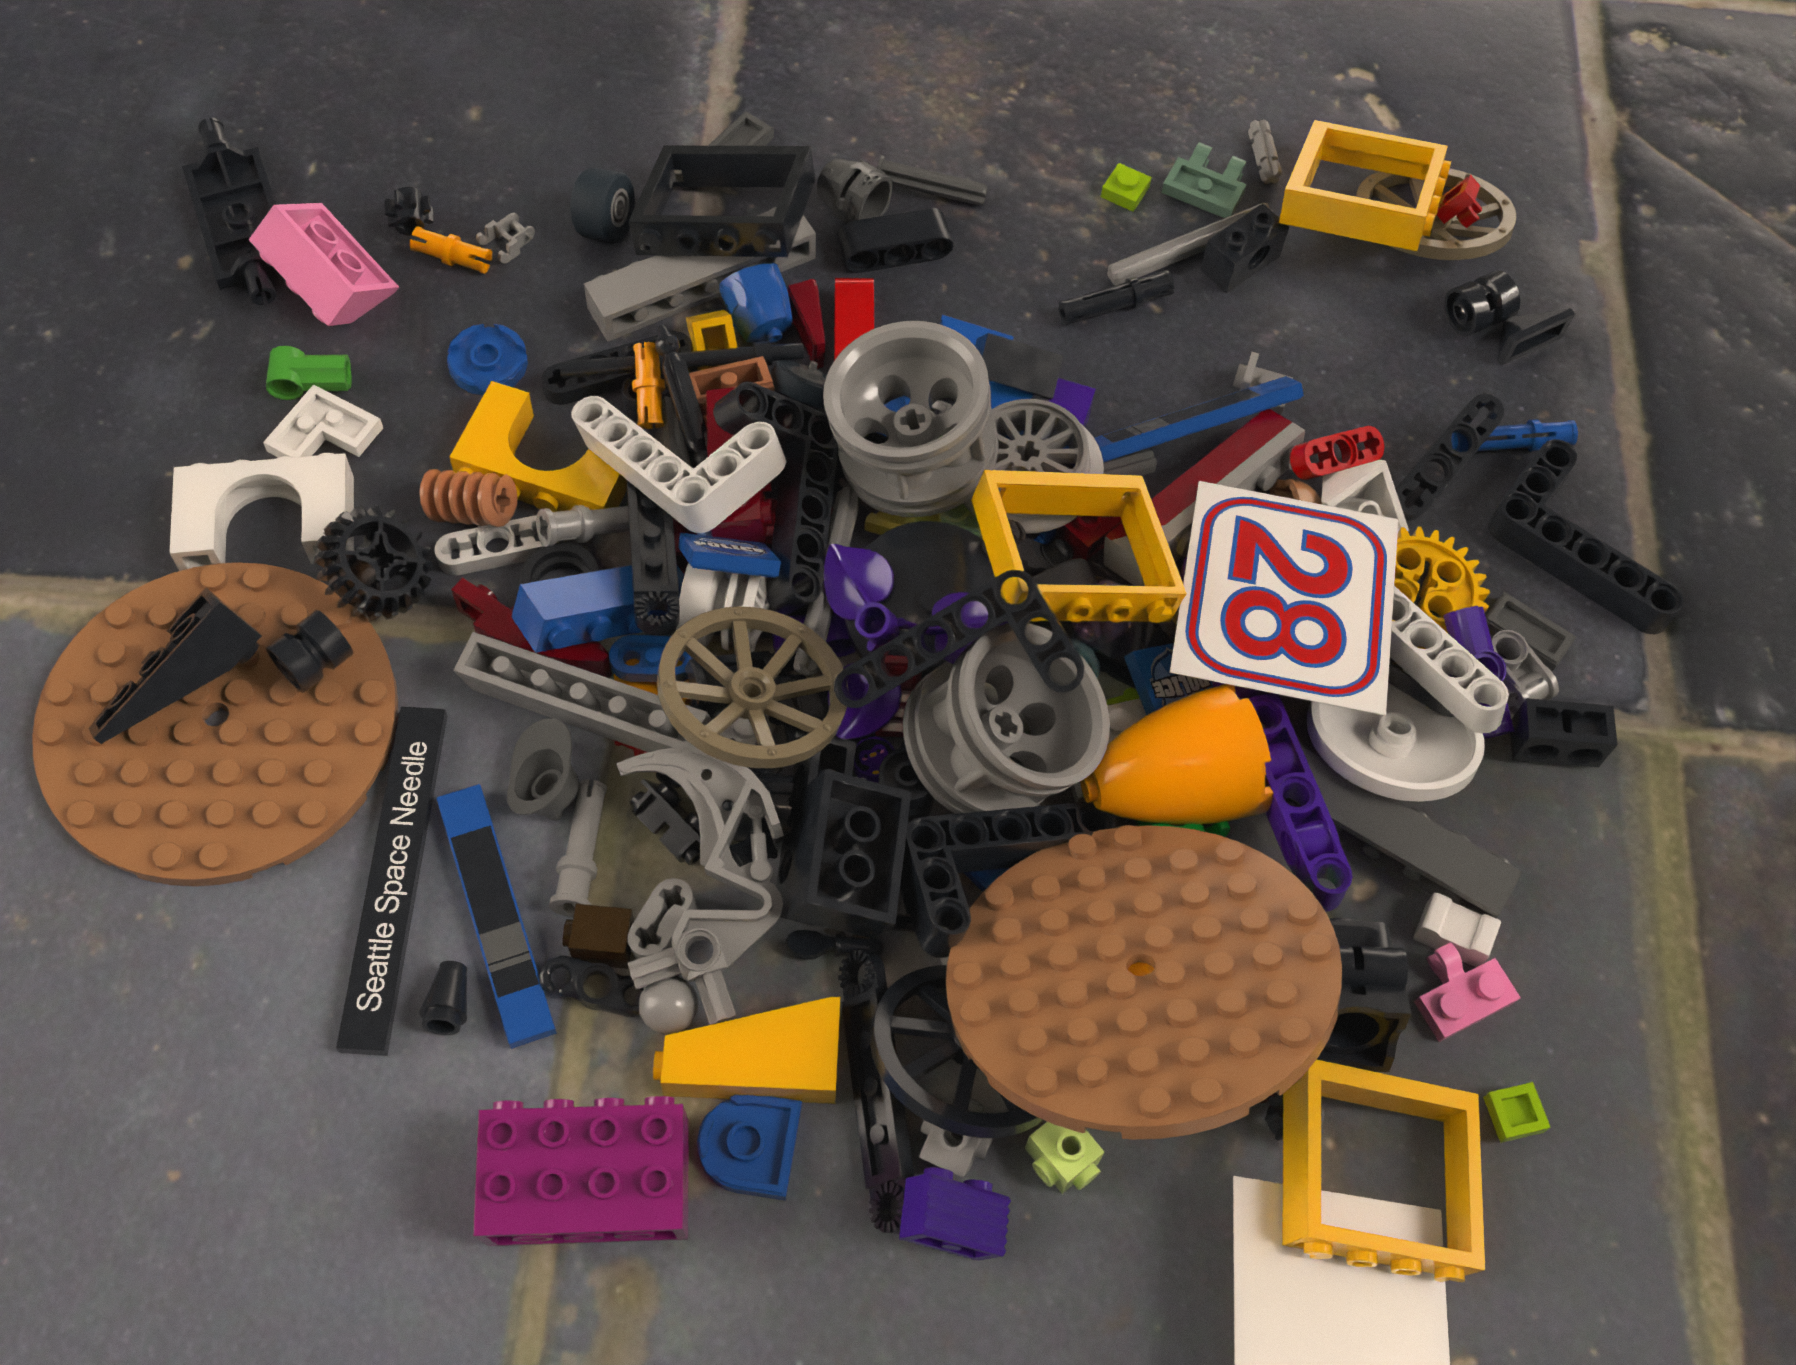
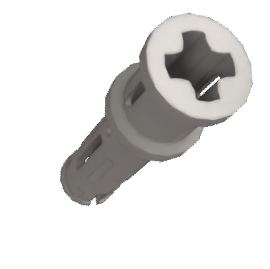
M574 505L571 510L552 512L548 508L540 509L536 519L539 540L544 547H551L558 541L576 540L577 543H586L594 535L629 532L628 506L590 510L584 505Z
M589 779L579 782L566 856L561 857L557 862L556 872L559 875L556 895L550 898L549 908L563 916L574 917L576 904L591 905L587 900L590 883L596 878L598 870L596 863L593 861V854L604 796L607 791V786L597 780L593 781L592 791L589 789Z

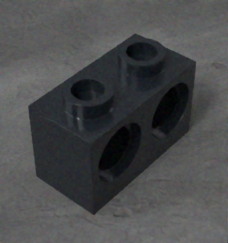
M1526 698L1512 717L1514 732L1510 733L1512 760L1599 768L1618 745L1614 706Z

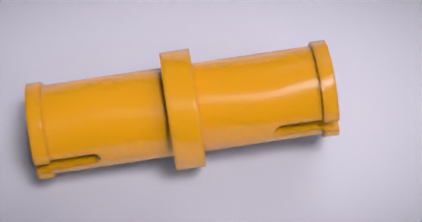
M419 226L412 232L413 236L427 240V242L422 243L410 239L411 251L439 258L443 264L448 266L458 264L486 274L490 268L489 264L475 260V258L480 257L492 261L491 249L463 242L459 236L449 234L447 237L425 230Z
M644 342V348H642L641 343H637L633 346L635 351L636 379L632 381V390L637 393V425L642 429H653V424H655L656 428H661L664 426L661 392L665 390V381L661 379L660 356L655 349L654 342Z

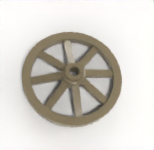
M1450 168L1445 186L1453 188L1472 174ZM1378 171L1367 177L1360 184L1356 197L1371 199L1375 195L1385 203L1414 208L1387 188L1409 183L1417 207L1425 180ZM1472 175L1480 184L1477 198L1487 204L1482 206V211L1477 214L1480 217L1479 220L1497 216L1500 223L1497 228L1479 226L1465 228L1456 216L1444 224L1436 216L1430 237L1422 235L1418 251L1393 246L1389 247L1411 255L1439 260H1465L1486 256L1501 249L1510 240L1516 223V210L1510 199L1501 190L1489 182ZM1453 236L1470 237L1475 239L1459 241Z
M737 606L702 613L687 621L675 631L665 645L661 655L657 673V690L661 706L670 723L679 734L697 749L730 764L750 768H778L804 761L820 752L831 742L841 726L847 706L843 705L836 698L834 692V681L843 670V666L835 652L812 629L789 616L775 611ZM732 629L738 671L733 673L698 639L717 631ZM747 629L769 632L786 639L763 670L752 666ZM799 648L813 659L823 674L822 676L778 685L774 682V679ZM684 651L724 687L676 681L675 667ZM828 690L830 695L829 711L823 721L777 702ZM682 698L729 704V706L708 724L704 725L688 710ZM764 714L809 732V734L789 743L775 745ZM738 718L749 719L758 745L737 742L720 734Z

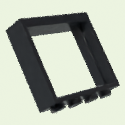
M664 145L629 219L636 255L788 257L816 180L811 146ZM674 170H682V174H675ZM674 187L784 188L774 216L662 215ZM777 240L780 241V248H769V245H776Z

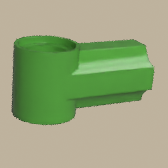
M278 346L270 352L266 390L275 398L295 400L302 396L303 391H308L313 384L325 391H348V389H351V362L348 355H305L303 351L292 346Z

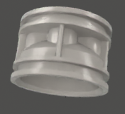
M902 321L883 325L861 335L851 342L835 359L824 384V407L830 429L839 447L838 456L843 474L853 492L869 506L881 512L901 517H924L939 514L953 509L970 499L975 492L983 471L994 469L998 455V435L995 417L991 408L988 372L980 352L970 340L957 331L937 323ZM902 396L910 398L909 404L903 406L897 412L888 409L884 405ZM941 398L956 400L952 408L943 414H935L931 411L932 405ZM878 432L885 434L888 440L881 444H875L864 437L870 433Z
M1006 623L993 628L969 644L960 653L954 665L946 661L922 678L916 684L907 700L903 717V734L906 751L912 767L928 792L945 808L955 814L1038 806L1048 796L1060 793L1087 778L1094 772L1104 757L1109 741L1110 721L1103 690L1085 659L1081 656L1085 672L1080 685L1066 693L1056 692L1044 683L1010 624ZM1033 624L1027 625V635L1031 641L1043 644L1050 640L1052 636L1051 631ZM1058 658L1052 662L1050 672L1057 682L1068 683L1075 679L1077 668L1072 660ZM985 683L994 686L998 694L997 705L988 702L984 690ZM1019 713L1027 721L1032 735L1023 733V724ZM1010 757L1018 759L1025 767L1017 764Z

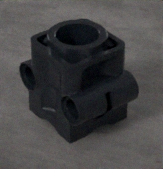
M1330 918L1329 920L1334 928L1340 948L1342 988L1337 1021L1328 1042L1317 1060L1373 1072H1390L1395 1059L1399 1036L1406 1029L1411 1016L1406 991L1408 979L1406 952L1403 948H1393L1389 927L1384 923L1355 921L1347 918Z

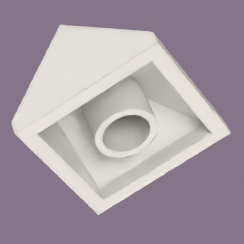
M1386 460L1373 461L1323 476L1322 505L1398 519V531L1401 527H1405L1409 531Z

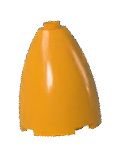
M1229 684L1193 693L1141 718L1108 743L1104 757L1098 767L1087 778L1080 781L1081 790L1087 803L1093 802L1097 809L1119 817L1149 823L1185 825L1232 821L1266 813L1273 799L1272 789L1270 786L1265 787V763L1271 761V756L1260 719L1249 698L1239 700L1235 694V686Z

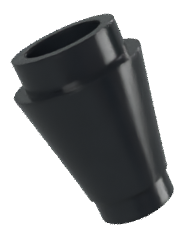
M443 961L440 963L419 1011L422 1018V1027L425 1030L438 1035H454L460 1031L461 1025L466 1023V975L468 968L464 964L457 961Z

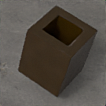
M576 904L573 919H566L564 924L563 947H568L573 958L593 963H603L614 968L628 969V962H630L631 956L628 933L634 923L632 909Z

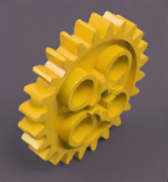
M1418 526L1412 536L1409 535L1405 527H1401L1397 534L1394 586L1414 603L1420 588L1418 580L1424 572L1425 561H1428L1430 564L1428 574L1423 581L1419 593L1422 599L1417 605L1425 614L1447 632L1443 615L1473 606L1483 607L1485 613L1489 605L1484 603V600L1489 595L1490 590L1480 586L1487 576L1486 574L1473 572L1480 563L1478 560L1466 561L1464 559L1468 548L1464 547L1457 551L1453 549L1455 539L1453 537H1450L1444 543L1439 541L1438 530H1434L1428 538L1424 536L1422 527ZM1398 563L1407 566L1409 569L1401 567ZM1439 576L1447 579L1449 583L1443 581ZM1430 611L1438 613L1441 618L1434 616Z

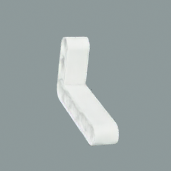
M599 396L583 398L576 403L571 412L572 419L586 446L594 454L694 533H704L715 528L779 475L786 464L785 455L776 432L766 422H755L747 425L693 469L604 398Z
M1394 586L1392 620L1395 621H1392L1390 657L1467 728L1477 733H1490L1496 730L1501 725L1509 697L1505 684ZM1449 674L1455 675V676H1457L1458 678L1450 677V676H1448V675H1449ZM1478 703H1485L1490 705L1491 707H1485Z

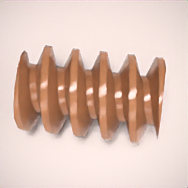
M430 469L424 474L421 481L420 502L424 513L434 522L501 527L506 525L515 513L517 490L514 481L507 474L499 477L495 473L484 475L481 472L469 474L466 471L455 473L452 470L441 472L438 469Z

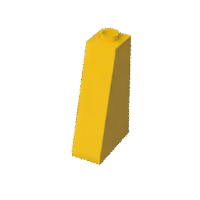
M841 997L823 998L665 1035L663 1051H655L653 1080L661 1081L663 1096L730 1099L734 1095H755L792 1099L805 1103L835 1104Z

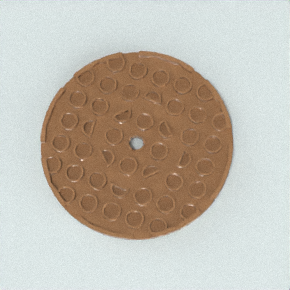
M218 563L193 567L155 579L125 594L90 620L72 639L51 670L41 692L32 734L33 760L42 794L52 813L74 840L103 863L136 874L140 879L168 885L209 886L243 881L253 878V873L266 870L282 862L288 865L313 851L342 828L367 800L366 793L376 780L379 772L384 771L394 744L398 723L396 680L386 650L369 620L363 614L359 617H353L350 604L343 608H337L340 597L336 593L325 595V589L328 587L325 583L290 569L257 563ZM205 587L262 635L257 641L259 644L258 650L246 663L240 664L238 662L230 671L102 744L93 739L89 727L123 685L129 681L138 682L142 677L139 675V670L143 665L141 662L150 651L155 652L161 647H166L171 637L167 630ZM315 610H319L340 630L352 647L354 654L334 670L324 668L323 679L305 693H302L276 667L269 657L266 647L285 633L295 635L297 633V624ZM219 708L229 712L227 720L218 726H209L205 722L211 714L219 711Z
M1125 825L1119 828L1095 831L1092 836L1078 834L1072 837L1068 843L1042 849L1030 855L999 876L969 908L971 914L969 928L962 941L956 946L951 947L947 961V1000L955 1034L968 1059H972L987 1076L991 1087L1013 1104L1054 1125L1080 1133H1085L1087 1128L1121 1132L1122 1139L1131 1140L1171 1138L1215 1129L1249 1115L1250 1107L1265 1100L1276 1092L1279 1096L1285 1093L1307 1072L1328 1042L1337 1021L1342 988L1341 955L1334 928L1316 897L1294 874L1262 852L1236 840L1204 831L1172 826ZM1141 962L1151 965L1154 970L1148 975L1136 976L1129 972L1128 968L1132 964Z

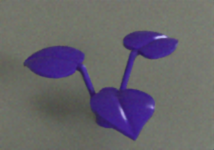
M839 544L829 545L824 565V586L828 603L841 618L855 621L857 631L869 640L866 647L870 653L878 649L879 646H883L898 637L901 629L909 630L918 625L917 623L906 621L904 618H897L895 614L879 603L888 598L894 583L892 567L883 556L869 549L846 547ZM958 592L944 596L934 604L932 615L969 593ZM973 601L965 607L963 617L969 626L980 628L988 619V611L982 603ZM940 626L929 627L925 634L936 635L935 649L940 652L948 643L947 633ZM969 644L945 657L944 660L954 665L960 653ZM853 663L847 664L846 666L843 667V669H845L846 667L850 666V665L853 664ZM858 673L851 674L847 680L848 692L853 697L864 698L869 689L867 679ZM901 684L859 708L847 707L836 736L845 740L868 736L884 727L894 717L900 706L902 696ZM828 690V705H830L829 690Z

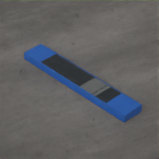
M1284 376L1095 437V440L1102 453L1103 462L1301 399L1304 396L1302 384L1299 381Z
M478 784L436 797L510 1048L513 1049L557 1034L544 990L539 982V973L481 785Z

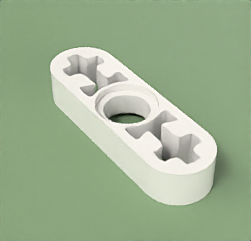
M537 515L510 520L501 527L486 525L443 535L436 542L434 549L440 569L446 574L458 576L525 562L537 549L544 547L540 541L535 542L534 533L537 532ZM517 535H520L522 546L517 547L515 540ZM495 538H503L509 542L507 548L498 553L488 551L486 545ZM477 544L480 555H474L472 545ZM459 549L460 558L452 559L451 550Z

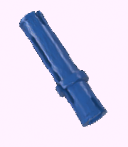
M1538 419L1528 420L1526 424L1497 426L1489 437L1507 436V439L1485 441L1477 451L1527 448L1528 451L1533 452L1539 451L1547 441L1553 439L1563 440L1570 445H1575L1578 439V428L1574 420L1541 423ZM1453 433L1451 440L1452 448L1457 452H1466L1468 450V441L1465 436L1460 433ZM1548 433L1546 437L1522 438L1523 434Z

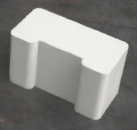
M1434 893L1425 905L1413 938L1434 949H1438L1451 942L1459 952L1463 962L1478 967L1489 958L1501 921L1490 915H1481L1452 902L1451 898L1440 893Z

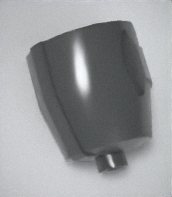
M836 158L827 163L820 172L817 180V195L833 211L832 216L848 223L854 220L883 216L889 207L893 182L889 176L885 175V172L862 159L859 162Z

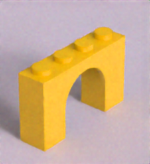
M494 381L490 382L449 457L455 473L458 471H466L469 474L481 472L484 475L495 473L499 477L507 474L515 483L517 500L534 505L539 510L548 508L552 512L571 510L574 505H584L590 510L619 507L627 491L626 479L589 448L577 462L559 470L542 471L522 464L514 455L534 417L529 392Z

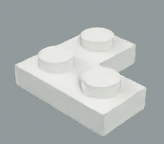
M313 384L263 443L267 452L276 457L312 456L322 443L327 440L360 457L383 429L380 418Z

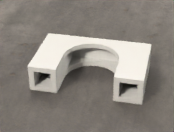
M322 453L318 456L306 457L282 456L269 460H237L232 463L220 464L196 463L191 466L174 467L170 555L179 571L198 566L225 563L226 533L231 519L245 505L267 497L286 498L302 507L301 542L310 563L315 564L313 563L314 557L321 552L315 546L318 539L324 535V528L330 522L336 521L335 518L340 513L346 511L350 513L354 509V476L346 454ZM354 537L348 538L346 550H354Z

